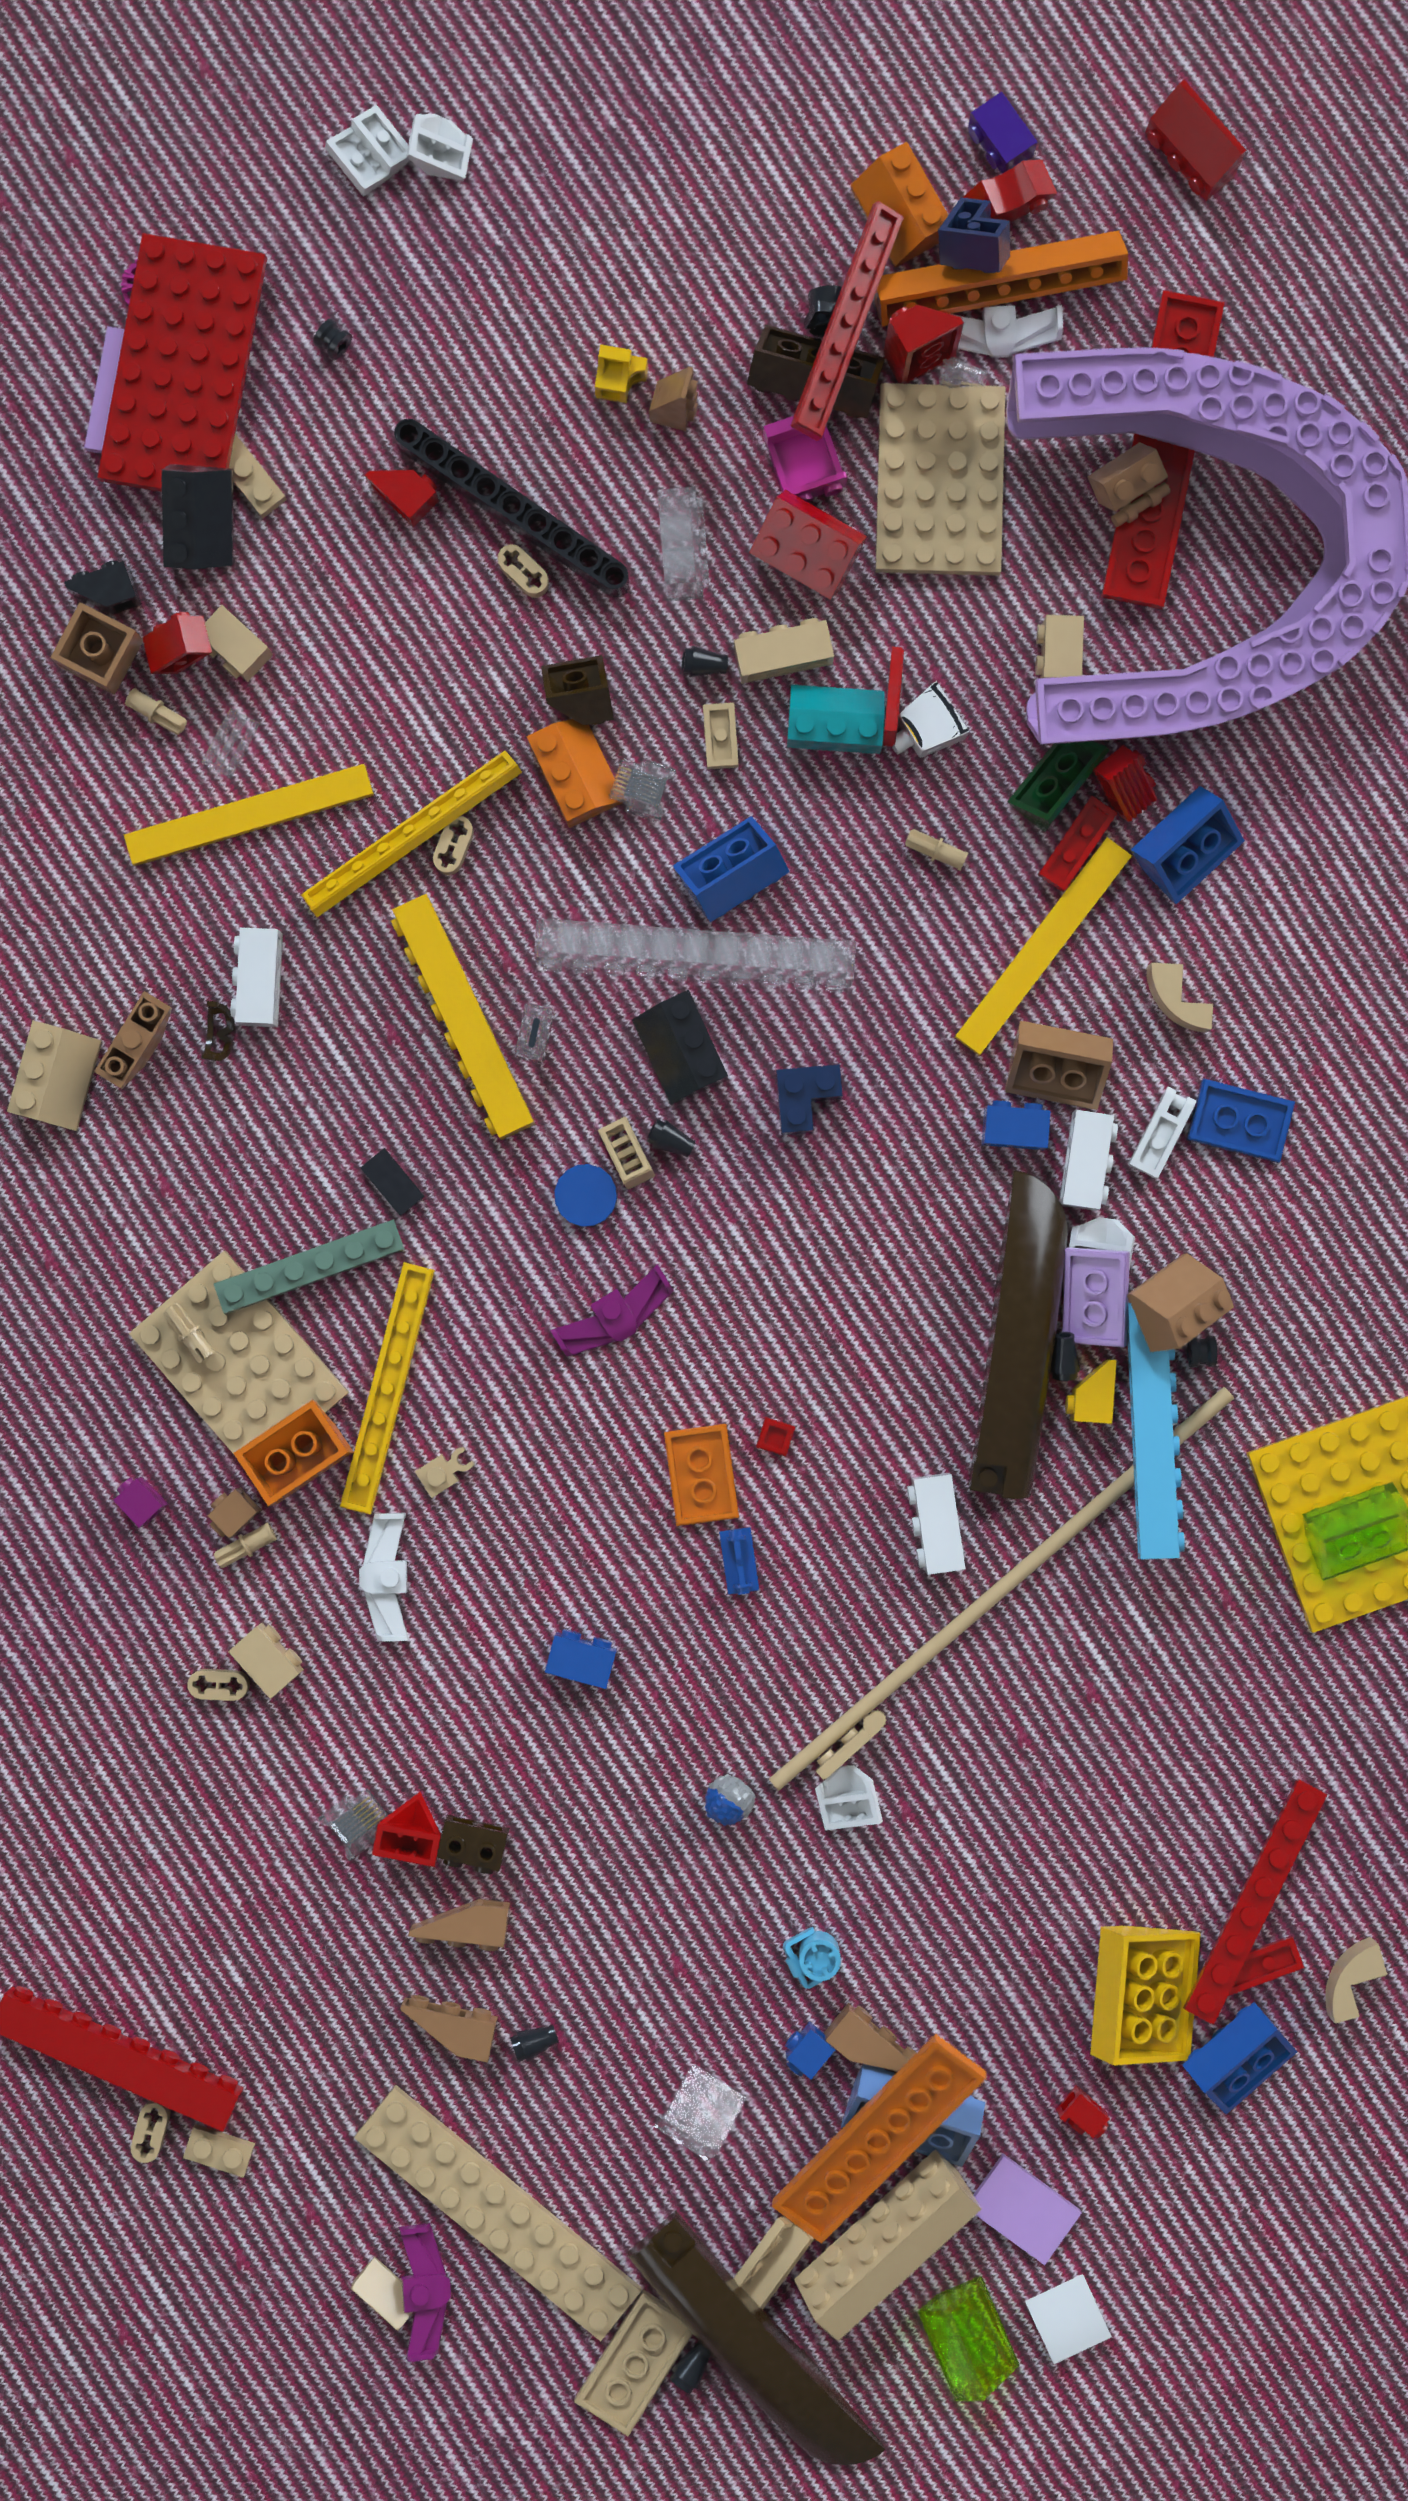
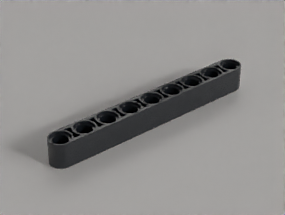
M404 419L396 425L394 435L398 447L408 458L606 595L618 598L628 591V570L620 561L413 419ZM408 433L418 435L417 439L411 443L403 441V437ZM439 450L443 452V456L438 460H430L428 458L432 451ZM459 468L469 470L468 475L464 478L453 476L454 472ZM484 486L495 488L494 492L489 496L479 494L480 489ZM511 503H516L520 506L519 511L514 514L506 513L504 510ZM536 521H542L546 524V527L539 532L530 529L531 524ZM560 539H568L572 542L571 546L565 550L559 549L555 545ZM592 556L598 561L593 567H585L581 564L582 560L585 557ZM612 574H619L623 577V581L618 585H611L607 582V578Z

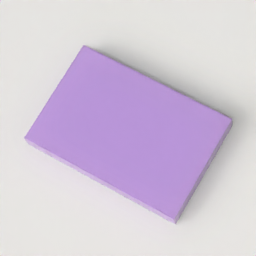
M1084 1248L1065 1249L1062 1332L1073 1333L1075 1344L1112 1347L1127 1346V1294L1129 1291L1130 1251Z
M1003 2153L973 2194L982 2208L976 2216L1043 2265L1048 2262L1082 2214L1078 2207Z

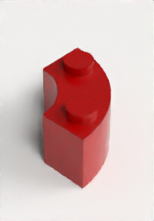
M1042 159L1021 161L1003 174L981 180L962 198L991 201V219L1012 222L1030 212L1031 214H1037L1043 211L1048 206L1047 201L1058 193Z

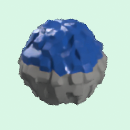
M729 1774L719 1776L708 1786L705 1796L707 1817L714 1819V1821L724 1826L735 1825V1823L747 1818L755 1806L754 1792L737 1777Z

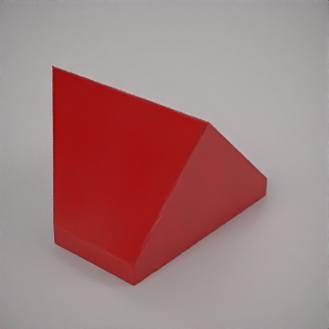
M421 1792L378 1823L372 1855L425 1866H436L441 1833Z

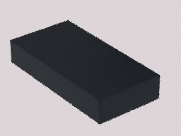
M383 1148L360 1167L401 1217L425 1197L386 1148Z

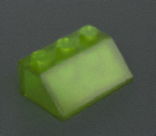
M1393 1482L1382 1486H1375L1363 1493L1345 1497L1338 1502L1321 1508H1315L1310 1512L1302 1514L1305 1535L1323 1581L1408 1550V1507Z
M982 2276L936 2294L917 2311L955 2401H984L1020 2366Z

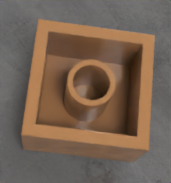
M79 602L50 658L60 668L115 695L140 649L143 639L136 630Z

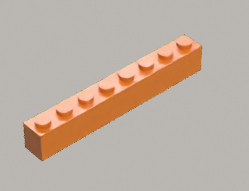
M1118 230L1010 251V258L1000 273H984L981 270L968 268L954 269L952 266L939 264L886 274L881 277L874 296V303L881 326L883 327L888 326L889 319H891V315L903 307L910 309L917 304L951 314L1125 281L1128 277V251Z

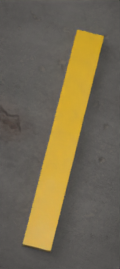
M503 751L306 890L301 896L314 915L319 917L522 773L521 769L507 751Z
M361 764L123 835L132 865L137 866L374 796L366 766Z
M1108 837L1103 841L955 1035L956 1039L977 1055H981L1132 857L1131 854Z
M403 1262L340 1504L342 1508L369 1515L372 1514L435 1273L433 1269Z

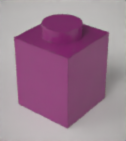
M131 1477L128 1478L117 1488L119 1495L113 1500L138 1528L146 1526L168 1505L144 1477H139L135 1480Z

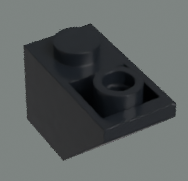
M124 561L106 562L99 570L90 573L89 571L78 572L71 577L72 579L64 582L66 588L74 597L112 615L142 605L131 571Z

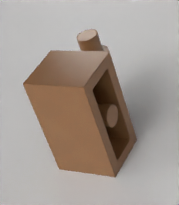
M1140 442L1087 476L1099 504L1113 511L1120 510L1111 516V520L1116 527L1125 522L1131 523L1138 518L1140 512L1149 506L1154 508L1162 502L1163 497L1171 492L1165 482L1154 487L1166 479L1168 475L1157 450ZM1143 494L1142 497L1138 498L1137 500L1131 503L1132 500Z

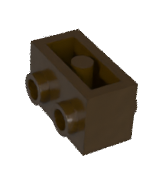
M447 1815L437 1858L443 1859V1864L451 1867H462V1864L475 1866V1871L484 1874H493V1871L499 1872L510 1828ZM454 1841H459L461 1845L455 1844ZM485 1847L490 1848L492 1851L485 1850Z

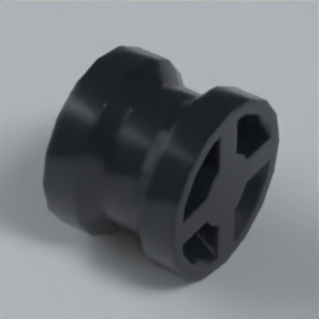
M330 318L317 330L313 344L318 348L326 349L327 355L336 360L348 349L352 341V334L347 330L339 329L338 323Z
M1207 1336L1205 1339L1194 1337L1187 1343V1361L1190 1368H1196L1199 1364L1216 1367L1218 1351L1215 1336Z

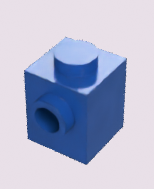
M810 2021L800 2033L795 2031L785 2044V2047H787L785 2051L786 2059L789 2061L787 2066L798 2076L802 2077L805 2074L809 2079L815 2076L835 2051V2048L825 2041L824 2033Z

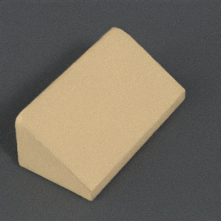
M374 2256L353 2280L351 2289L390 2325L399 2330L413 2312L404 2313L402 2280Z

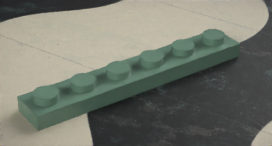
M393 1219L214 1283L213 1285L223 1313L226 1315L404 1251L405 1249Z

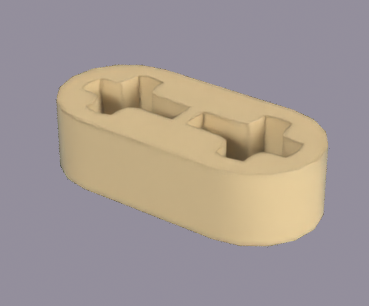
M510 544L500 550L497 558L499 567L518 588L533 598L541 597L547 592L549 587L547 573L522 548ZM517 554L518 563L522 568L519 570L513 564L507 567V555L514 557ZM529 573L533 578L540 576L541 586L538 588L534 585L529 588V580L525 574Z
M460 816L443 829L433 855L434 865L444 875H452L460 870L473 839V826L464 816ZM460 823H463L467 834H461L457 843H453L455 834L451 828L453 826L458 827ZM452 847L454 848L452 857L456 862L455 864H448L447 868H445L440 857L441 855L447 856Z
M200 1669L190 1676L187 1685L190 1694L195 1698L235 1701L247 1694L250 1688V1680L245 1673L238 1670ZM205 1676L207 1682H216V1687L210 1686L204 1692H201V1687L196 1686L195 1681ZM235 1677L237 1678V1683L242 1684L243 1688L237 1690L236 1694H233L232 1688L222 1687V1683H229Z
M149 2100L141 2109L131 2143V2153L135 2160L141 2163H148L153 2161L160 2153L171 2111L169 2108ZM156 2108L158 2109V2115L163 2118H159L154 2127H151L152 2116L147 2113ZM147 2134L152 2135L150 2146L154 2149L144 2153L143 2146L139 2144L144 2142Z

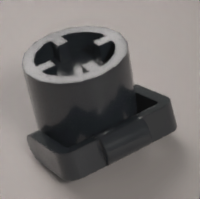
M819 286L809 291V312L804 320V328L809 329L810 334L816 337H824L840 294L841 286Z

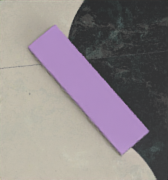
M107 326L84 446L86 451L102 454L124 329Z

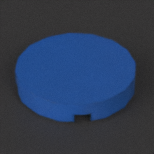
M591 1164L576 1165L566 1170L558 1179L554 1191L555 1204L560 1214L570 1223L581 1227L595 1226L604 1222L614 1211L617 1201V1190L611 1176L602 1168Z

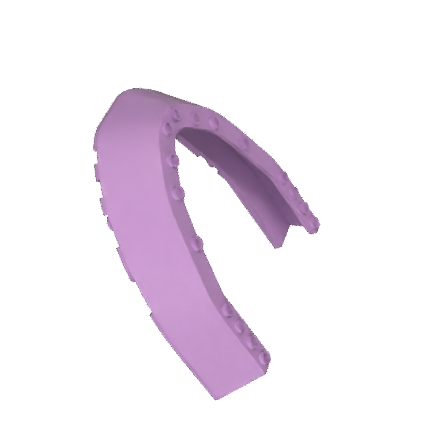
M1112 348L1015 354L1006 406L1007 426L1012 436L1017 439L1026 440L1135 433L1216 457L1253 471L1273 483L1316 525L1324 543V555L1319 570L1288 610L1262 632L1211 658L1179 670L1036 679V692L1027 701L1026 713L1027 725L1040 744L1140 738L1170 735L1213 726L1272 705L1317 682L1347 663L1379 632L1391 616L1400 599L1404 596L1408 587V483L1404 470L1395 454L1391 455L1378 440L1380 437L1364 421L1360 422L1344 409L1345 406L1328 394L1322 395L1313 389L1282 378L1283 375L1241 361L1232 362L1215 357L1184 353V350L1163 348Z

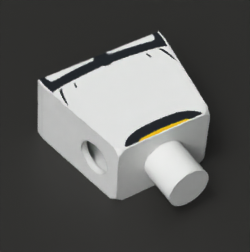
M937 681L898 715V725L901 731L897 733L896 742L892 748L899 755L912 746L921 758L966 739L969 730Z

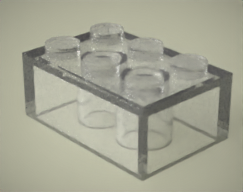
M696 487L657 490L666 602L703 599V588H709L708 560H701V557H706L705 528L699 529L700 526H704L703 497H696Z

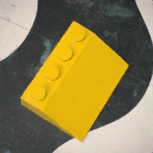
M1136 1926L1101 1927L1090 2055L1111 2065L1188 2060L1191 2054L1194 2014L1186 2011L1183 2006L1197 1980L1201 1933L1197 1931Z

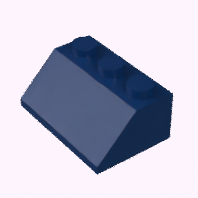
M1199 786L1141 839L1131 851L1142 870L1173 903L1177 904L1245 840L1223 799Z
M752 816L673 865L680 880L709 922L724 916L729 910L749 900L756 893L770 884L776 883L781 877L790 872L777 845Z
M1253 2002L1250 2006L1242 2008L1236 2014V2018L1226 2027L1218 2029L1213 2034L1212 2039L1202 2048L1194 2050L1182 2066L1202 2091L1227 2115L1292 2058L1297 2051L1257 2004Z

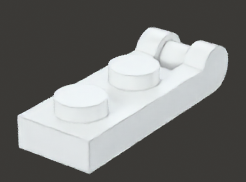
M1170 1087L1165 1089L1128 1163L1129 1166L1155 1179L1159 1177L1196 1104V1100L1188 1096L1185 1099L1177 1095V1091ZM1170 1105L1179 1109L1177 1117L1167 1113Z

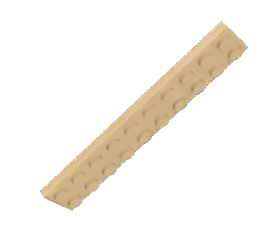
M397 2085L392 2088L355 2134L354 2139L600 2342L640 2294L641 2286Z

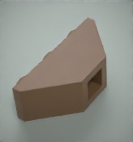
M144 991L94 1072L123 1089L147 1064L162 1040L172 1008Z

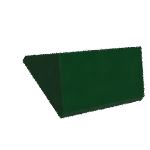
M1095 741L1053 744L1007 802L1045 833L1094 772V768L1102 762L1109 749Z

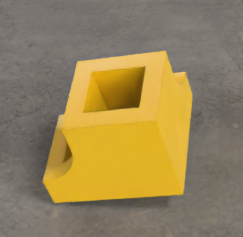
M600 344L595 381L596 398L627 403L630 388L638 382H646L648 359L632 356V350Z

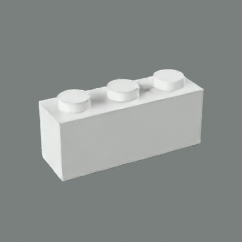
M240 927V935L235 936L234 953L238 955V967L233 968L232 983L233 986H237L236 998L231 1000L230 1011L231 1017H235V1022L240 1026L278 1027L283 934L278 929Z
M1082 1110L1072 1112L1059 1199L1062 1206L1097 1211L1101 1209V1204L1106 1205L1109 1187L1104 1186L1106 1173H1111L1113 1165V1155H1109L1110 1142L1115 1143L1118 1131V1124L1113 1123L1114 1115Z
M944 1473L911 1478L912 1486H907L909 1504H915L917 1517L912 1518L914 1536H920L922 1548L916 1549L919 1568L925 1567V1572L928 1575L966 1569L952 1474Z

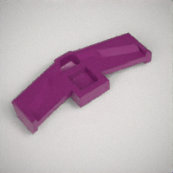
M657 1264L624 1298L618 1289H615L591 1304L590 1306L596 1316L550 1331L567 1357L612 1342L623 1341L635 1334L636 1329L674 1290Z
M424 2223L399 2227L413 2275L401 2276L404 2313L414 2312L408 2351L406 2353L407 2362L433 2359L438 2354L446 2305L451 2297L450 2278L446 2275L431 2224Z

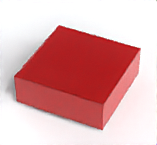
M765 1417L756 1447L786 1457L796 1426Z

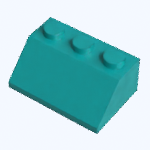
M791 684L787 748L880 754L883 744L885 691Z

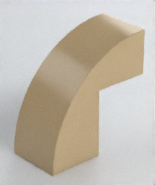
M1151 963L1146 967L1147 981L1152 997L1168 1018L1189 1030L1206 1033L1212 1029L1213 1004L1181 1002L1183 964Z
M1373 1938L1363 1939L1348 1948L1340 1956L1330 1972L1326 1986L1325 2002L1328 2017L1335 2024L1360 2017L1351 1985L1388 1975L1379 1944Z

